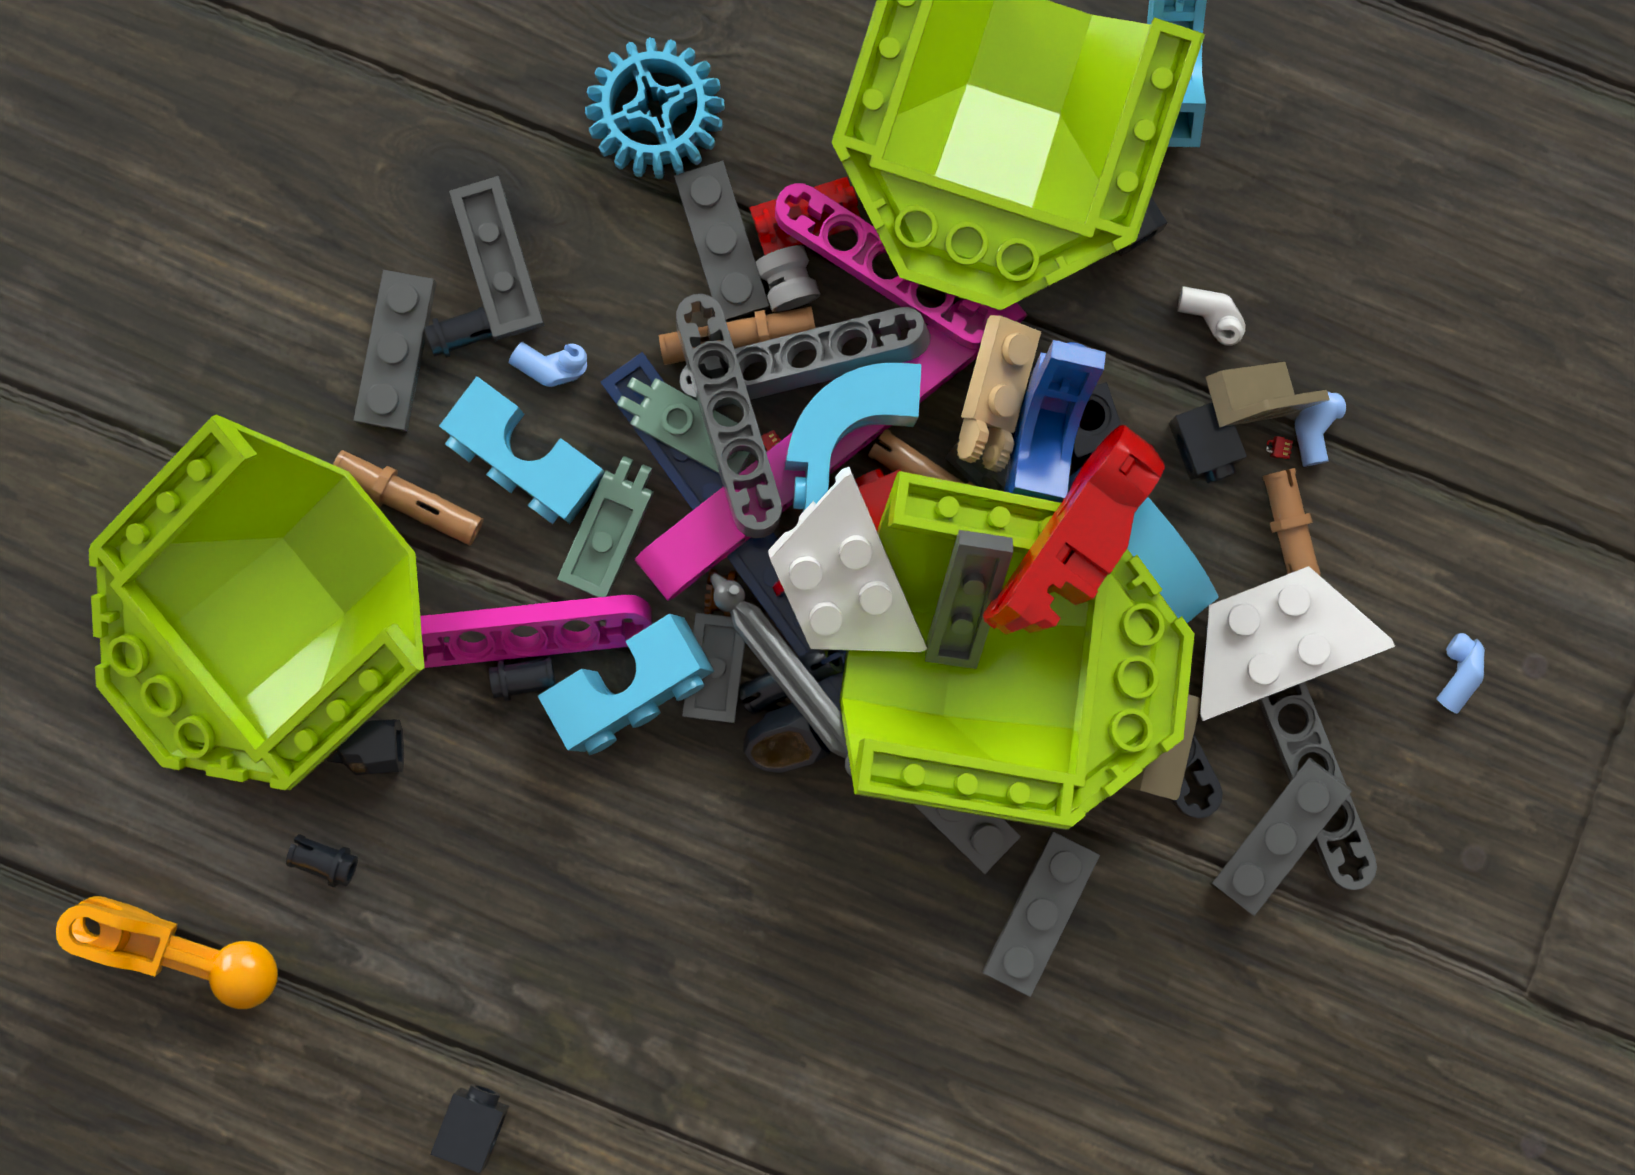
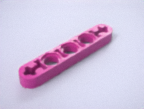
M794 183L785 187L779 193L775 206V218L783 231L897 305L916 309L922 315L925 323L961 346L969 349L980 348L984 334L983 330L978 329L973 335L965 331L967 321L955 312L951 322L942 318L950 310L955 298L954 295L945 293V302L941 306L928 308L923 306L917 299L916 289L920 284L902 279L899 275L893 279H882L874 273L872 269L873 259L882 253H887L874 226L804 183ZM801 199L808 201L807 212L819 221L821 220L822 212L825 211L830 214L823 222L819 236L811 233L815 228V222L808 217L801 215L796 221L789 218L790 207L786 204L788 201L792 204H798ZM838 225L851 227L858 237L857 244L848 251L834 249L828 241V233L833 227ZM960 298L963 301L960 303L958 310L968 317H973L976 312L982 313L985 316L983 320L984 327L990 315L1000 316L997 309Z
M617 595L420 616L424 668L628 647L626 640L652 625L649 603L636 595ZM631 618L632 622L625 623L624 619ZM573 620H581L590 625L587 629L579 632L569 631L563 627L564 624ZM600 620H605V626H600ZM519 626H530L538 632L533 636L520 637L514 635L511 630ZM468 631H476L482 633L486 638L479 642H467L462 640L459 635ZM448 636L449 642L444 643V637Z

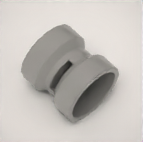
M802 245L776 250L756 261L760 278L768 283L770 291L767 299L771 311L774 313L801 307L820 297L816 280L808 275L806 267L809 259L805 247Z

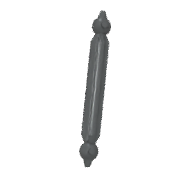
M714 573L710 580L714 588L713 599L716 606L723 611L730 612L735 630L829 750L845 758V769L852 777L841 712L761 610L744 601L745 592L743 587L736 581L726 580L719 574Z

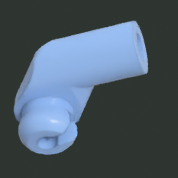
M521 342L513 351L509 364L546 387H554L577 380L582 376L587 368V354L581 346L567 344L564 350L544 356L524 342Z
M1328 392L1329 401L1302 410L1295 420V431L1303 467L1329 461L1323 434L1336 418L1341 419L1346 412V402L1338 393Z
M1464 633L1456 634L1446 648L1447 655L1451 659L1458 661L1457 671L1436 698L1443 706L1456 714L1459 713L1484 679L1485 648L1478 639L1473 641Z

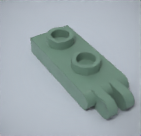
M632 377L627 387L644 397L642 403L639 405L624 396H621L617 403V406L634 415L630 425L719 474L698 401L656 378L650 387ZM714 410L713 417L720 425L731 427L738 424ZM746 451L733 453L727 461L730 470L740 474L751 453Z
M623 456L615 474L605 471L557 578L559 581L595 597H607L610 595L652 500L654 491L647 489L646 485L653 468L643 464L635 481L631 482L627 480L634 460Z

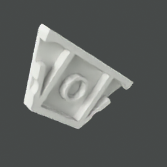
M850 467L844 468L835 476L836 483L817 504L813 501L799 516L797 525L792 530L785 532L768 550L771 563L811 649L922 652L927 650L924 638Z
M1309 566L1209 605L1200 716L1202 721L1393 648L1395 645L1386 633Z

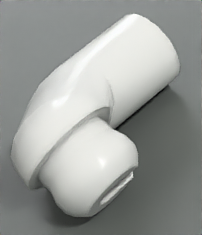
M1182 286L1178 301V312L1203 316L1214 337L1223 345L1232 346L1242 339L1246 325L1241 313L1228 295Z

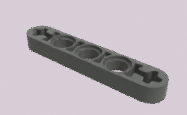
M693 294L686 297L679 304L676 311V328L734 523L745 536L764 538L778 528L782 513L781 499L723 310L719 303L711 296ZM701 312L702 317L708 319L707 335L709 341L702 344L697 325L690 323L692 313ZM709 356H717L726 361L729 369L723 377L710 379L701 374L698 368L699 364ZM731 403L741 409L743 418L737 425L725 427L715 421L713 417L714 410L722 404ZM738 451L750 452L757 459L758 466L748 475H739L730 470L727 464L728 458ZM756 486V496L760 507L771 508L766 511V518L763 522H757L754 515H744L749 512L750 498L747 489Z
M899 307L735 348V353L742 375L750 364L755 362L767 363V368L761 377L750 381L744 380L751 400L833 380L847 372L872 364L902 363L913 360L926 351L930 344L931 335L922 315L916 309ZM911 328L908 331L907 339L898 340L901 337L902 329ZM880 333L882 334L880 339L883 343V346L881 347L879 346V343L875 337V335ZM855 337L867 339V344L860 353L854 356L841 354L842 348L848 340ZM804 350H814L817 352L815 360L809 366L804 368L792 367V361L799 352ZM709 356L702 360L698 368L705 377L719 379L728 372L729 366L722 358ZM686 365L680 374L679 383L684 394L697 400ZM731 403L722 404V405L718 406L717 408L723 407V406H727V405H731Z
M1305 682L1294 686L1297 695L1281 697L1272 704L1268 696L1257 700L1289 782L1298 773L1297 767L1301 757L1307 753H1316L1325 762V770L1346 785ZM1287 704L1298 705L1305 713V726L1297 734L1286 733L1279 725V712ZM1349 795L1341 805L1345 813V821L1342 827L1334 832H1327L1322 829L1313 842L1331 882L1341 888L1357 890L1369 885L1374 879L1377 863L1351 795ZM1352 832L1355 842L1344 843L1351 857L1362 858L1363 865L1357 868L1358 878L1355 880L1348 874L1339 873L1338 866L1345 863L1341 848L1334 846L1329 850L1326 843L1327 841L1344 839Z

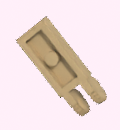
M990 315L987 319L961 415L964 420L959 435L960 441L957 443L958 448L956 449L959 459L969 463H976V460H980V456L983 455L982 464L985 465L984 468L994 472H1001L1002 469H1005L1014 447L1011 433L1015 431L1041 331L1003 316Z

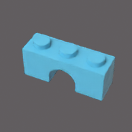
M476 376L439 425L441 429L450 435L445 445L469 463L477 455L491 466L486 475L508 492L512 493L516 486L533 497L528 506L553 524L560 517L568 524H571L598 488L605 473L604 470L561 438L552 450L541 459L525 461L515 457L510 445L511 434L525 414L517 405Z
M668 614L626 640L636 661V675L632 684L625 691L613 694L606 687L597 671L580 669L538 695L568 751H587L589 755L598 753L612 745L617 740L614 733L629 724L633 728L642 726L661 713L658 708L659 705L674 696L677 701L683 700L704 687L702 679L713 673L714 669L684 617Z

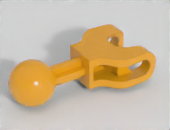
M93 896L81 901L78 905L67 909L57 922V941L62 949L70 954L106 966L133 970L154 977L165 966L208 980L215 997L231 1008L249 1009L260 1005L270 997L277 983L278 969L276 961L272 954L262 945L251 941H238L225 946L221 950L207 947L174 936L178 926L176 923L161 919L138 907L106 897ZM86 917L99 923V935L89 931L86 926Z

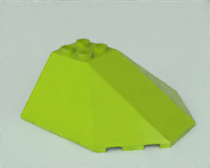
M877 0L831 143L899 277L997 310H1003L1135 242L1205 34L1158 18H1153L1151 24L1092 15L1048 0Z
M219 415L212 416L90 544L89 566L96 567L97 594L91 596L93 637L100 638L101 664L95 666L96 687L161 767L175 770L189 767L205 770L207 776L238 782L252 779L270 783V788L291 790L424 669L416 554L349 471Z
M902 471L897 473L877 532L925 644L958 531L965 530L1013 538V555L1004 580L1003 589L1060 506V502ZM1127 549L1111 574L1106 576L1098 588V593L1094 599L1074 605L1058 593H1050L1054 597L1050 608L1061 618L1055 627L1035 633H1029L1025 629H1020L1006 635L998 628L993 629L990 626L977 669L925 662V650L922 652L846 650L839 703L854 793L867 797L1067 830L1084 818L1085 814L1100 802L1112 796L1143 771L1142 769L1156 758L1168 752L1184 739L1194 632L1182 616L1177 618L1159 593L1162 591V588L1139 556L1133 557Z

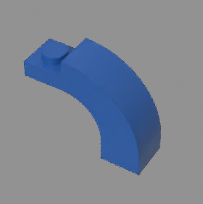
M1053 340L1048 352L1040 353L1018 419L1004 492L1062 503L1068 491L1071 458L1078 427L1086 404L1104 371L1106 352L1087 348L1079 343H1065Z

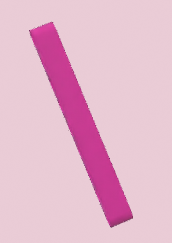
M962 299L951 306L950 310L942 317L951 322L955 312L967 321L965 331L973 335L978 329L985 330L983 326L985 316L982 313L976 312L973 317H968L958 310L960 303L963 301ZM1017 302L1003 310H997L1000 316L1021 323L1027 316L1026 312ZM927 325L931 336L930 344L926 351L913 360L902 362L921 364L919 404L973 362L978 356L979 349H969L961 346L932 326ZM868 425L846 435L831 454L829 475L892 425ZM792 433L766 452L781 499L782 512L793 505L795 477H805V471L784 470ZM756 460L739 475L752 473L757 468L758 461ZM756 486L747 489L750 498L749 512L744 515H754L757 522L765 521L766 511L771 508L760 507L756 496ZM722 487L647 546L635 558V561L666 600L670 601L751 537L745 536L736 527L724 487Z

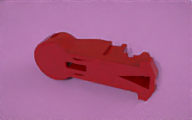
M1124 424L1115 428L1101 442L1079 471L1070 491L998 597L992 600L984 611L983 620L993 629L998 628L1006 635L1020 629H1025L1029 633L1040 632L1055 627L1061 619L1050 608V604L1054 600L1050 593L1056 592L1074 605L1094 599L1098 593V588L1106 576L1111 574L1128 548L1135 512L1152 492L1165 469L1164 462L1152 445Z

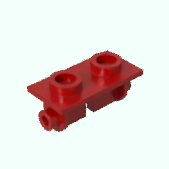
M847 176L813 187L860 217L857 208L858 200L853 186L849 184ZM777 199L749 207L764 255L786 247L804 245L779 227L775 218ZM801 199L798 204H792L788 201L786 204L790 207L789 218L796 221L801 215L808 217L815 222V228L811 233L819 236L822 224L830 214L825 211L822 212L821 220L819 221L807 212L808 201ZM838 225L829 231L828 237L851 230L852 228L846 225Z

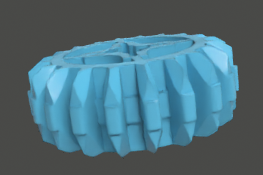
M649 37L646 40L647 51L638 53L636 45L633 42H629L626 45L627 59L622 60L615 52H611L608 56L609 62L614 69L612 72L600 67L596 69L595 76L604 86L593 85L587 88L588 97L597 102L585 107L586 117L597 121L589 127V132L593 139L605 138L599 146L603 156H608L618 151L614 163L619 169L625 168L633 159V172L637 177L643 176L647 164L653 165L654 175L657 179L664 177L663 165L672 163L673 170L677 175L684 172L681 160L683 157L687 156L695 165L702 161L701 155L696 148L697 145L710 150L714 148L715 140L706 131L717 132L723 128L722 119L713 115L725 109L724 99L713 96L721 89L719 79H705L711 71L710 64L707 61H702L693 65L696 56L692 48H687L677 57L676 42L671 39L665 44L663 52L657 51L654 38ZM650 73H665L675 76L688 86L683 88L679 84L669 87L661 86L654 81ZM635 79L638 86L636 97L628 104L623 105V111L614 114L615 103L620 92L629 82ZM646 90H649L653 100H658L660 107L662 106L663 114L661 116L664 128L660 127L657 117H651L650 110L648 111L647 104L649 101ZM697 102L694 120L689 128L680 137L675 139L672 131L673 121L680 114L687 112L686 106ZM630 129L632 133L640 130L650 131L657 137L660 145H645L635 142L625 136L622 131Z

